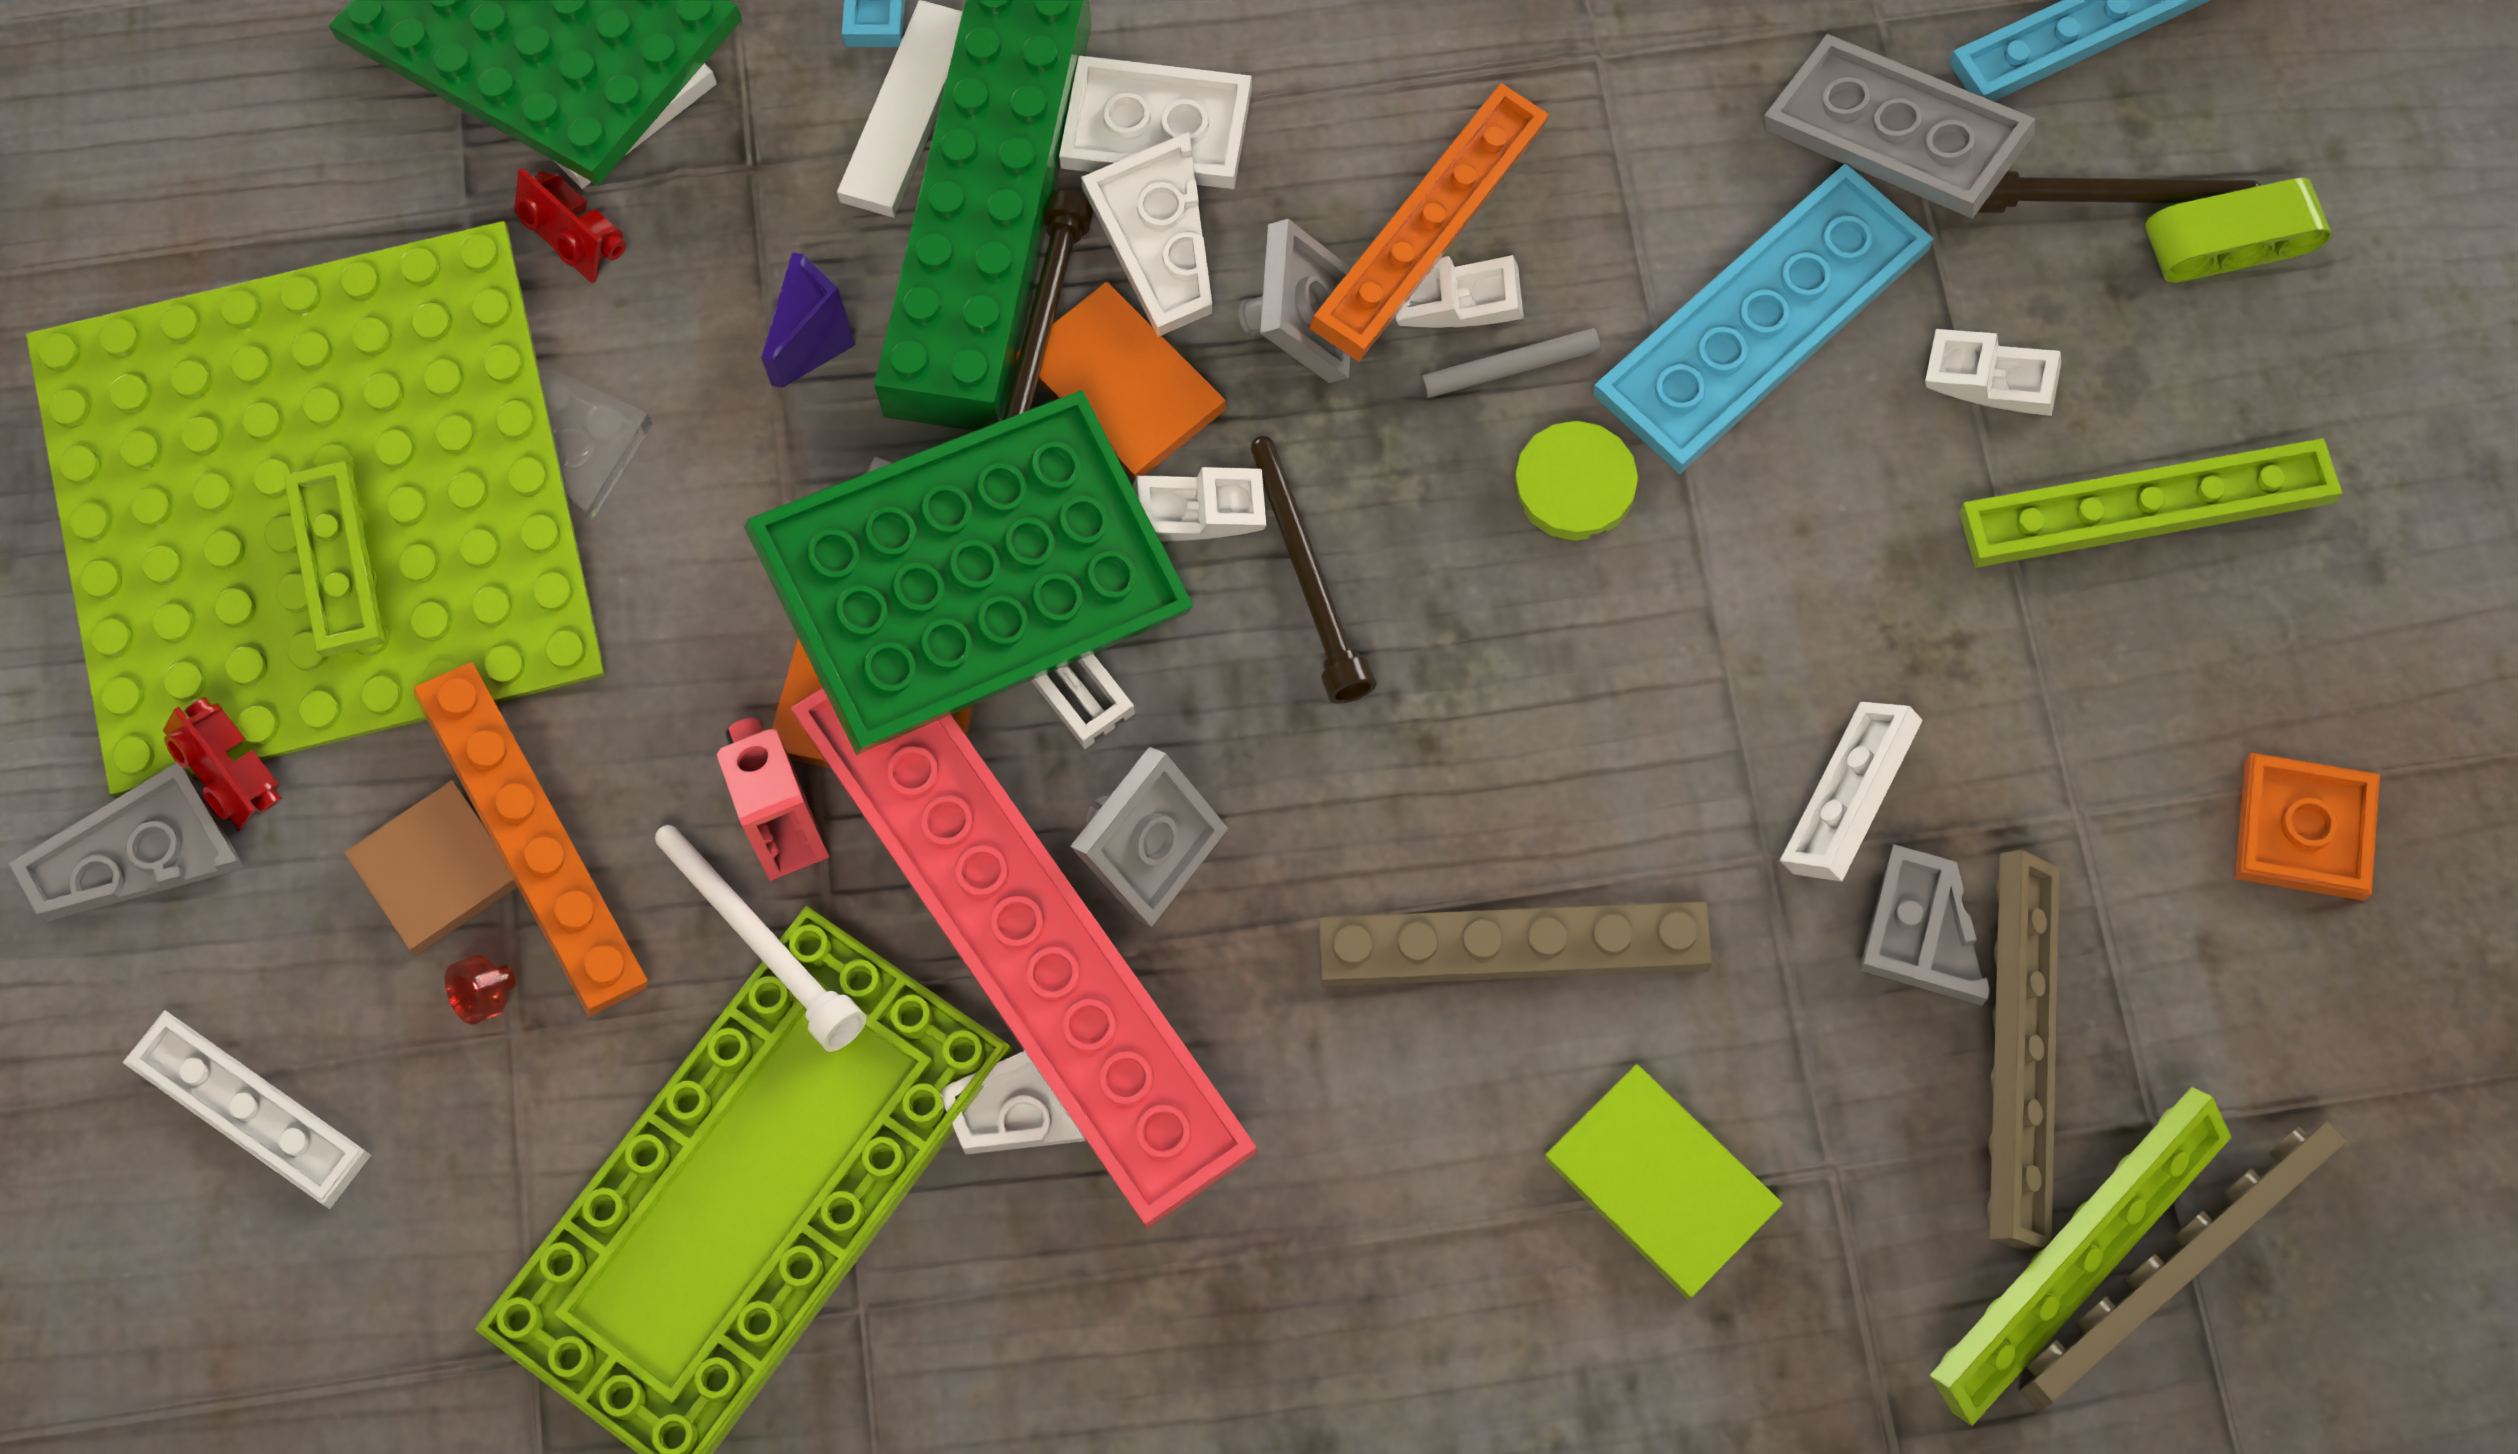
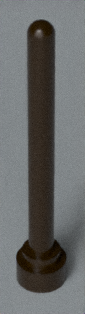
M2007 171L1978 213H2004L2006 207H2016L2018 201L2184 203L2262 185L2254 180L2019 177L2017 171Z
M1054 191L1049 195L1044 224L1047 226L1046 231L1050 236V241L1003 420L1031 410L1073 243L1078 242L1081 236L1087 234L1090 229L1094 210L1087 197L1075 191Z
M1259 436L1253 440L1251 452L1257 469H1262L1264 488L1327 659L1323 662L1325 671L1321 675L1330 702L1335 704L1358 700L1371 693L1375 689L1377 682L1368 659L1360 657L1357 650L1350 649L1274 442L1269 437Z

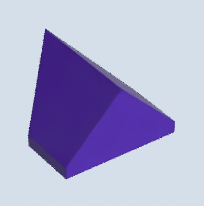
M793 252L791 253L761 356L771 386L782 388L855 346L838 288L804 254Z

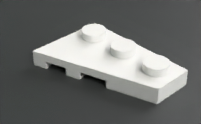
M1188 131L1082 176V189L1157 337L1212 314V297L1204 237L1202 236L1190 132Z
M1025 1051L998 1062L983 1081V1089L965 1113L962 1114L960 1112L952 1123L965 1154L1086 1141ZM976 1073L947 1085L940 1093L947 1112Z

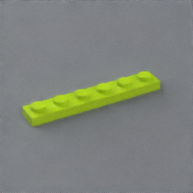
M2321 438L1968 501L1963 503L1959 515L1974 567L1978 568L2335 504L2342 495V490L2325 440Z
M2191 1087L2174 1107L2166 1110L2154 1129L2131 1154L2126 1155L2119 1162L2115 1172L2095 1194L2076 1209L2072 1219L2046 1248L2034 1255L2026 1270L2001 1297L1995 1299L1989 1305L1984 1316L1956 1346L1946 1352L1940 1364L1930 1374V1377L1954 1415L1973 1426L2232 1138L2212 1096Z

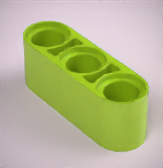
M2294 178L2179 203L2158 211L2145 223V230L2163 278L2170 283L2195 280L2299 257L2319 249L2332 237V231L2310 179Z

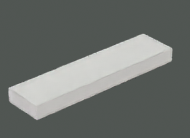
M923 0L918 1L837 190L840 203L895 218L939 113L962 11Z
M166 1010L163 1011L123 1061L126 1066L329 1209H331L371 1157V1154Z

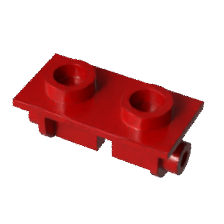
M524 168L518 170L514 213L526 228L534 230L556 250L564 263L573 266L589 282H596L599 261L606 257L613 261L624 253L626 243L622 240V231L610 223L596 209L577 217V214L586 210L587 201L568 185L558 173L549 174L547 171H540L532 177Z
M203 697L188 706L184 712L180 707L173 710L163 729V732L166 734L164 737L165 745L172 758L185 769L190 767L205 786L203 788L204 798L219 818L223 820L229 818L239 832L244 829L256 808L260 813H264L282 800L276 791L280 784L254 750L249 751L234 761L228 756L227 752L243 744L245 738L219 703L211 705L208 699Z

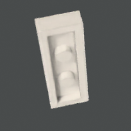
M1871 702L1859 703L1780 859V862L1794 875L1843 881L1923 721L1910 706Z

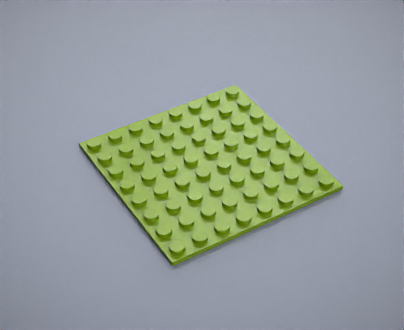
M505 221L26 333L108 789L111 796L124 795L177 763L165 745L164 737L166 734L163 732V729L174 709L180 707L184 712L188 706L203 697H206L211 705L219 703L245 738L243 744L227 752L231 760L234 761L249 751L254 750L260 760L263 761L425 721L427 719L414 697L413 687L470 662H473L495 703L606 676L509 232ZM346 461L353 472L385 643L322 657L316 652L283 475ZM190 767L186 768L192 778L197 777Z

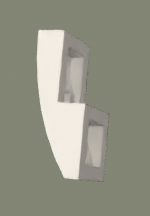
M1511 255L1455 267L1450 256L1442 257L1396 315L1398 325L1444 328L1486 325L1524 319L1519 269L1516 260Z
M1936 329L1925 383L1929 389L1984 406L2052 416L2061 369V353L2055 350L1999 346L1996 333Z
M1202 467L1197 477L1137 476L1132 485L1160 542L1228 537L1261 531L1266 527L1262 469Z

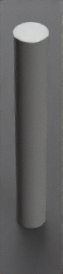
M1595 328L1427 373L1421 375L1422 388L1428 399L1600 351L1598 334Z

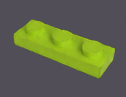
M346 461L284 474L316 652L322 657L385 643L352 468Z

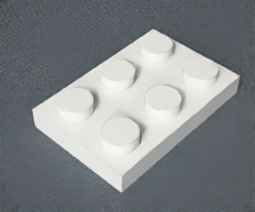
M1078 56L1059 154L1061 169L1094 172L1189 131L1196 185L1235 189L1252 91V78L1250 75Z

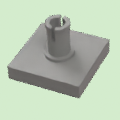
M1285 219L1268 224L1263 296L1247 298L1239 304L1238 314L1243 330L1246 333H1250L1251 337L1263 335L1328 383L1349 378L1350 356L1310 330L1309 326L1314 314L1351 270V267L1291 220Z
M1149 746L1111 796H1102L1095 801L1101 808L1099 810L1093 807L1089 808L1087 826L1070 847L1136 920L1152 927L1225 834L1228 827L1169 756Z

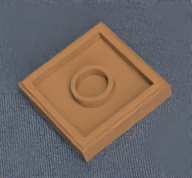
M453 780L344 852L397 933L415 956L517 888L483 822Z

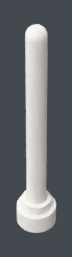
M671 825L660 827L655 835L656 844L807 1009L805 1017L809 1021L808 1031L828 1052L837 1051L852 1042L862 1031L866 1023L865 1013L848 995H838L835 991L826 992L676 827Z

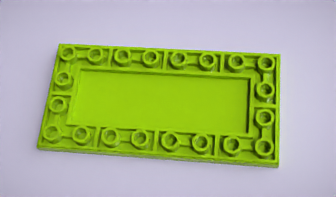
M808 906L804 907L779 940L826 992L835 991L838 995H848L865 1013L866 1023L862 1031L845 1047L833 1052L826 1051L808 1031L809 1021L805 1017L807 1009L762 961L475 1328L478 1333L638 1454H713L954 1132L952 1123L960 1112L962 1114L965 1113L983 1089V1081L998 1062L1009 1058L1013 1053L1009 1044ZM976 1073L947 1112L940 1093L947 1085Z

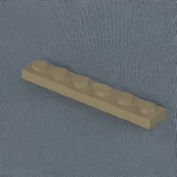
M2024 850L2000 854L1999 880L1996 884V898L1999 908L1998 941L1994 947V959L1997 966L1996 1004L1992 1012L1995 1028L1994 1068L1991 1072L1993 1131L1989 1138L1992 1169L1991 1197L1987 1205V1217L1990 1224V1240L2026 1253H2037L2046 1248L2052 1241L2059 867Z
M1707 901L1319 917L1322 987L1709 971L1712 966Z
M2328 1121L2309 1135L2299 1126L2268 1152L2277 1161L2275 1165L2261 1177L2252 1168L2249 1169L2221 1194L2229 1205L2215 1218L2211 1219L2203 1210L2173 1236L2182 1247L2163 1262L2154 1253L2124 1280L2133 1290L2120 1302L2114 1305L2106 1296L2076 1322L2084 1333L2068 1348L2065 1349L2056 1340L2026 1366L2035 1377L2019 1390L2038 1412L2055 1402L2347 1141Z

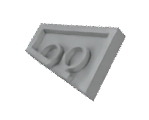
M175 763L9 863L35 913L46 922L245 869L191 774L178 763Z

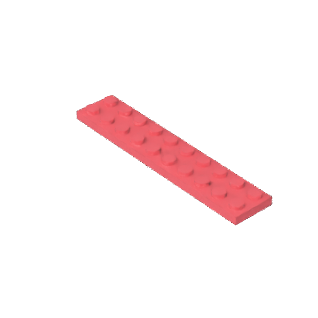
M823 688L791 707L799 724L1146 1229L1155 1225L1258 1154L1254 1142L951 715L856 755Z

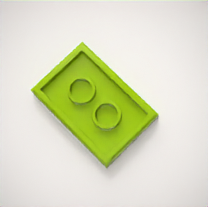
M1638 1064L1591 1108L1544 1157V1160L1688 1301L1713 1278L1783 1205L1767 1187Z

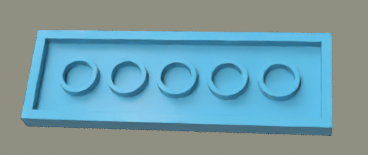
M1845 163L1594 385L1593 396L1680 475L1930 250L1934 238Z

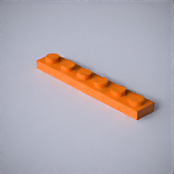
M1500 83L1314 314L1309 329L1360 362L1541 132L1550 114L1503 83Z
M473 662L414 686V697L587 1016H593L646 990L648 980Z

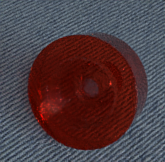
M474 955L451 964L445 974L446 993L452 1008L464 1022L471 1025L500 1015L505 1008V992L515 987L514 974L507 965L496 968L489 959L482 955Z

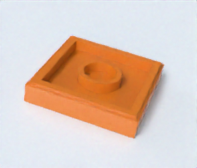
M2251 752L2244 763L2235 879L2365 901L2372 895L2380 774Z

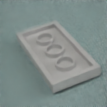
M1829 34L1823 38L1764 115L1765 131L1840 163H1847L1854 169L1972 219L2035 134V118Z

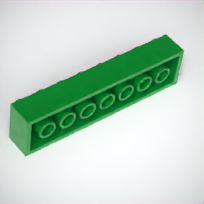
M965 0L874 382L884 418L973 431L1003 420L1018 362L1016 353L1021 349L1047 226L1044 224V213L1049 195L1056 190L1061 167L1059 154L1078 56H1085L1091 31L1089 0Z

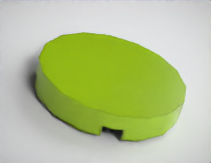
M1572 421L1553 424L1532 437L1520 453L1514 486L1519 502L1523 506V512L1533 525L1550 536L1579 541L1591 539V535L1600 534L1605 530L1607 533L1619 526L1632 508L1638 474L1634 456L1621 438L1600 425Z

